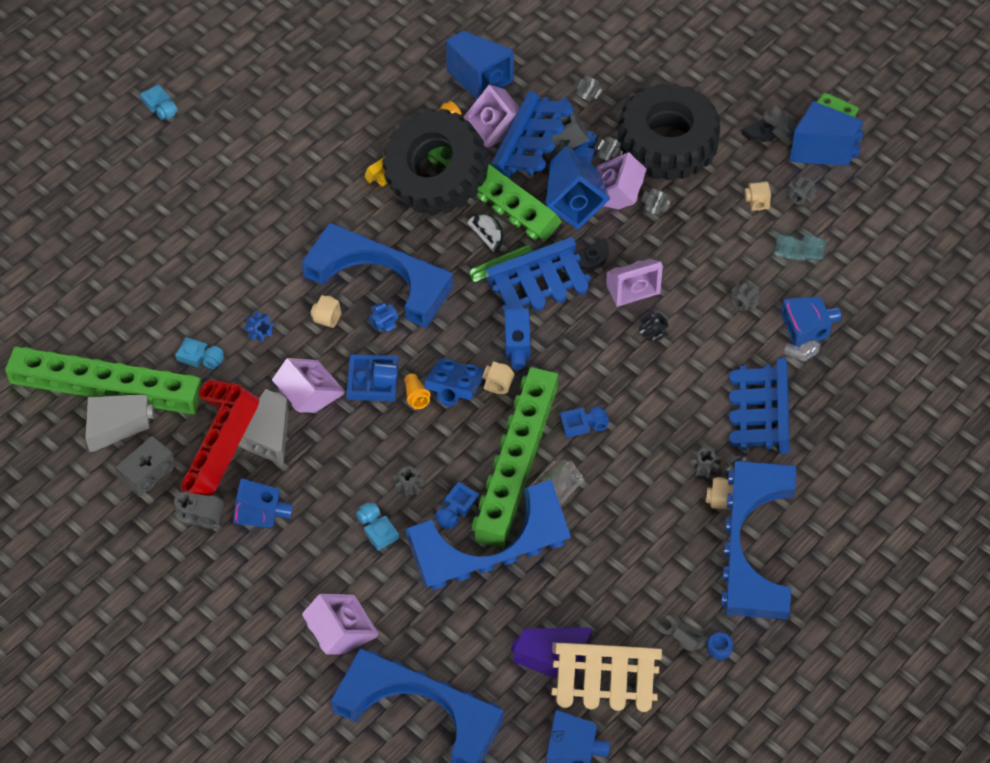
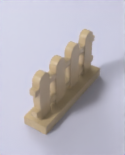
M553 642L552 653L559 654L558 661L553 660V667L558 668L557 688H551V695H556V702L559 706L563 708L570 707L573 703V696L583 697L582 702L586 708L595 709L599 705L600 698H609V706L613 710L620 711L625 707L626 699H635L636 709L641 712H647L652 707V700L657 701L658 694L653 693L654 673H659V666H654V659L661 660L662 649ZM576 655H585V662H575ZM602 656L611 657V664L602 663ZM628 658H637V665H628ZM575 669H584L583 690L574 689ZM601 670L610 671L609 691H600ZM627 672H636L635 692H626Z

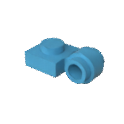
M159 84L140 94L141 101L152 113L156 111L161 120H168L178 112L174 102L170 100L168 94Z
M186 337L175 356L179 362L197 368L202 362L206 368L214 370L222 363L224 352L217 346L208 348V344Z
M367 502L358 508L356 516L362 525L368 524V526L364 527V533L378 551L399 539V533L386 516L378 519L381 513L374 502Z

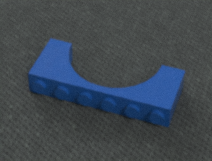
M331 223L328 224L302 261L303 276L322 285L335 273L353 265L378 264L394 270L404 278L410 288V296L405 304L406 320L425 328L428 327L453 289V274L448 270L435 267L424 260L411 257L403 251L394 250L383 243H377L366 238L364 235L355 234L342 226H336Z
M735 461L734 469L729 470L728 485H732V493L727 494L726 508L731 509V517H726L725 532L730 533L729 542L725 541L724 557H728V566H723L722 581H727V591L722 590L721 606H726L725 615L788 620L791 587L772 583L753 570L741 549L740 529L749 514L759 506L772 500L793 498L796 485V466Z
M552 479L523 489L526 500V514L523 526L515 540L504 550L494 555L477 557L454 549L440 536L432 520L406 528L405 532L423 586H431V589L435 590L447 586L446 580L455 578L456 582L470 578L469 572L478 569L480 574L494 569L493 564L503 561L505 566L517 562V556L526 553L527 557L542 553V547L550 545L551 549L566 545L564 540L571 538Z
M363 649L359 650L331 699L333 713L357 722L359 717L371 705L388 696L417 694L435 701L446 710L456 728L457 735L451 752V763H483L504 722L503 710L497 704L492 702L485 703L469 692L464 691L462 693L453 689L446 682L434 681L423 672L411 671L400 662H390L374 651L367 652Z

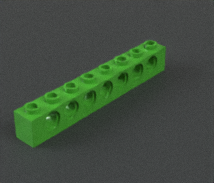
M451 147L435 148L426 154V159L435 167L439 164L444 168L442 170L444 171L452 157L446 159L449 154H453V149ZM490 164L488 165V171L484 173L486 179L483 185L477 189L478 193L475 196L483 203L489 201L493 204L492 209L502 216L505 213L509 216L508 220L515 227L519 228L522 226L525 228V233L535 241L538 238L545 243L562 222L555 212ZM502 190L500 195L494 196L497 191ZM519 202L517 207L511 208L514 203ZM536 214V217L533 220L528 221V218L531 215Z
M14 346L5 369L10 384L87 397L147 394L149 404H153L154 408L193 415L196 414L201 399L199 397L202 387L201 379L191 374L182 375L167 370L158 371L143 366L134 367L123 363L104 362L100 359L80 358L77 355L69 356L57 354L53 351H39L30 347L21 348Z
M530 367L528 375H524L520 386L522 393L516 396L514 402L515 413L514 415L510 414L507 422V429L509 431L507 435L503 434L500 443L501 454H496L493 463L495 471L493 475H489L486 483L487 495H482L479 504L480 515L479 517H474L472 531H475V542L503 549L505 548L524 491L523 489L525 488L558 389V373Z

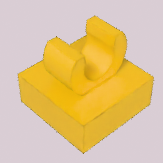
M383 158L367 168L364 177L369 184L377 180L381 187L388 184L384 177Z

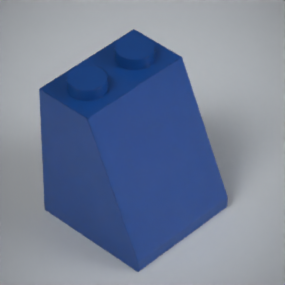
M466 31L453 35L446 40L447 71L476 100L488 85L503 88L513 82V51L510 48Z
M813 101L794 131L790 161L848 166L853 158L856 159L861 151L859 144L864 136V131H862L863 121Z
M566 146L550 162L546 206L576 229H579L610 200V196L597 168Z

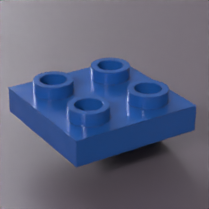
M350 354L347 400L395 401L399 364L398 356Z
M439 358L425 381V389L436 391L439 402L445 406L455 405L459 398L472 400L483 381L482 376L485 369L478 368L472 364L465 365L451 359Z

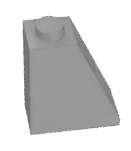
M264 390L259 398L258 408L238 445L243 449L281 465L284 462L289 415L288 402L284 395L279 392Z
M147 394L88 397L86 442L89 452L97 451L149 429L150 419L154 418V406L149 404Z

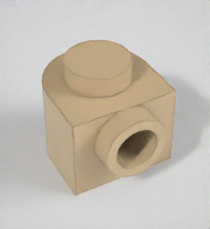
M768 182L749 183L748 188L744 189L745 201L750 202L751 210L770 209L771 192Z
M321 296L318 303H315L311 310V316L315 323L331 328L337 324L342 314L339 301L331 296Z
M493 361L492 366H486L482 379L486 380L484 389L496 394H506L513 380L514 372L508 365Z
M714 478L713 488H707L706 503H711V508L731 510L726 508L727 494L732 493V485H728L726 478Z

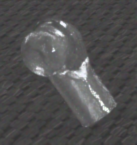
M810 340L799 347L787 343L784 355L805 361L819 352L820 345L816 340Z

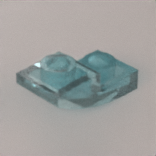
M780 234L776 243L775 255L795 260L823 259L827 241L806 234L803 240L800 241Z

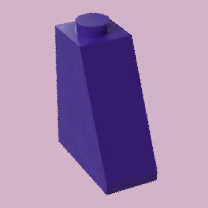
M588 627L524 629L520 638L515 637L511 647V651L514 652V663L557 679L558 668L553 667V660L558 661L559 654L552 653L553 642L590 644L592 629ZM576 655L575 662H582L585 655ZM575 669L574 679L579 669Z

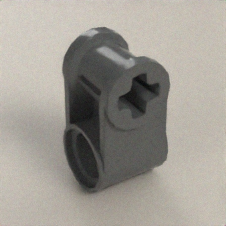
M181 492L174 499L175 516L179 522L215 529L219 525L225 503L222 499L215 496Z

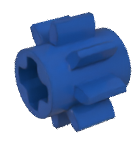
M380 302L371 307L374 313L369 315V320L375 330L379 331L381 329L382 332L386 331L387 333L396 328L394 322L398 320V314L391 304L386 306L385 303L382 304Z
M254 311L253 317H245L247 322L243 330L249 332V339L254 340L256 338L258 341L263 342L264 336H272L271 330L274 323L268 320L269 314L264 313L261 315L260 312Z

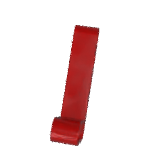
M208 380L201 387L199 397L219 411L181 484L182 492L213 496L258 408L259 398L238 384Z

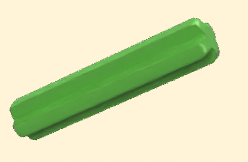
M526 245L469 270L470 278L473 282L486 278V269L533 252L530 245Z

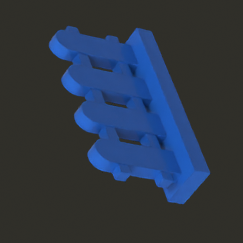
M528 92L491 163L493 167L507 178L510 177L511 173H515L516 170H523L530 175L534 171L543 170L546 162L541 157L542 154L553 151L555 143L551 139L552 135H558L564 130V125L560 121L561 117L569 116L574 110L568 99L562 98L561 101H551L549 97H544L541 100L536 92ZM543 116H553L552 119H542ZM534 134H544L542 138L533 137ZM525 152H534L533 156L524 155Z
M573 237L486 269V281L489 287L492 286L494 293H500L505 304L502 306L504 314L505 309H524L523 306L528 304L534 310L541 311L545 307V298L552 296L555 302L562 303L567 297L566 290L573 288L580 295L588 291V282L591 278L589 274H583L578 264L581 260L579 254L574 255L576 243ZM564 268L569 281L562 283L556 270ZM540 276L543 277L548 289L543 291L540 290L535 278ZM521 284L527 297L519 299L513 286Z
M787 358L777 359V368H771V364H765V368L746 369V366H740V370L731 371L729 374L730 383L734 386H740V390H733L729 394L730 403L734 406H740V410H734L729 415L730 423L733 426H740V430L733 431L729 436L731 445L741 447V451L747 450V446H766V449H773V445H779L780 454L790 453ZM765 384V388L747 389V385ZM771 384H777V388H772ZM765 404V409H747V405ZM772 404H778V408H772ZM778 424V428L772 429V425ZM766 425V429L747 430V426Z

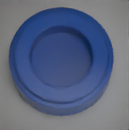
M723 632L712 634L707 640L706 648L708 654L718 660L728 658L733 650L732 638Z

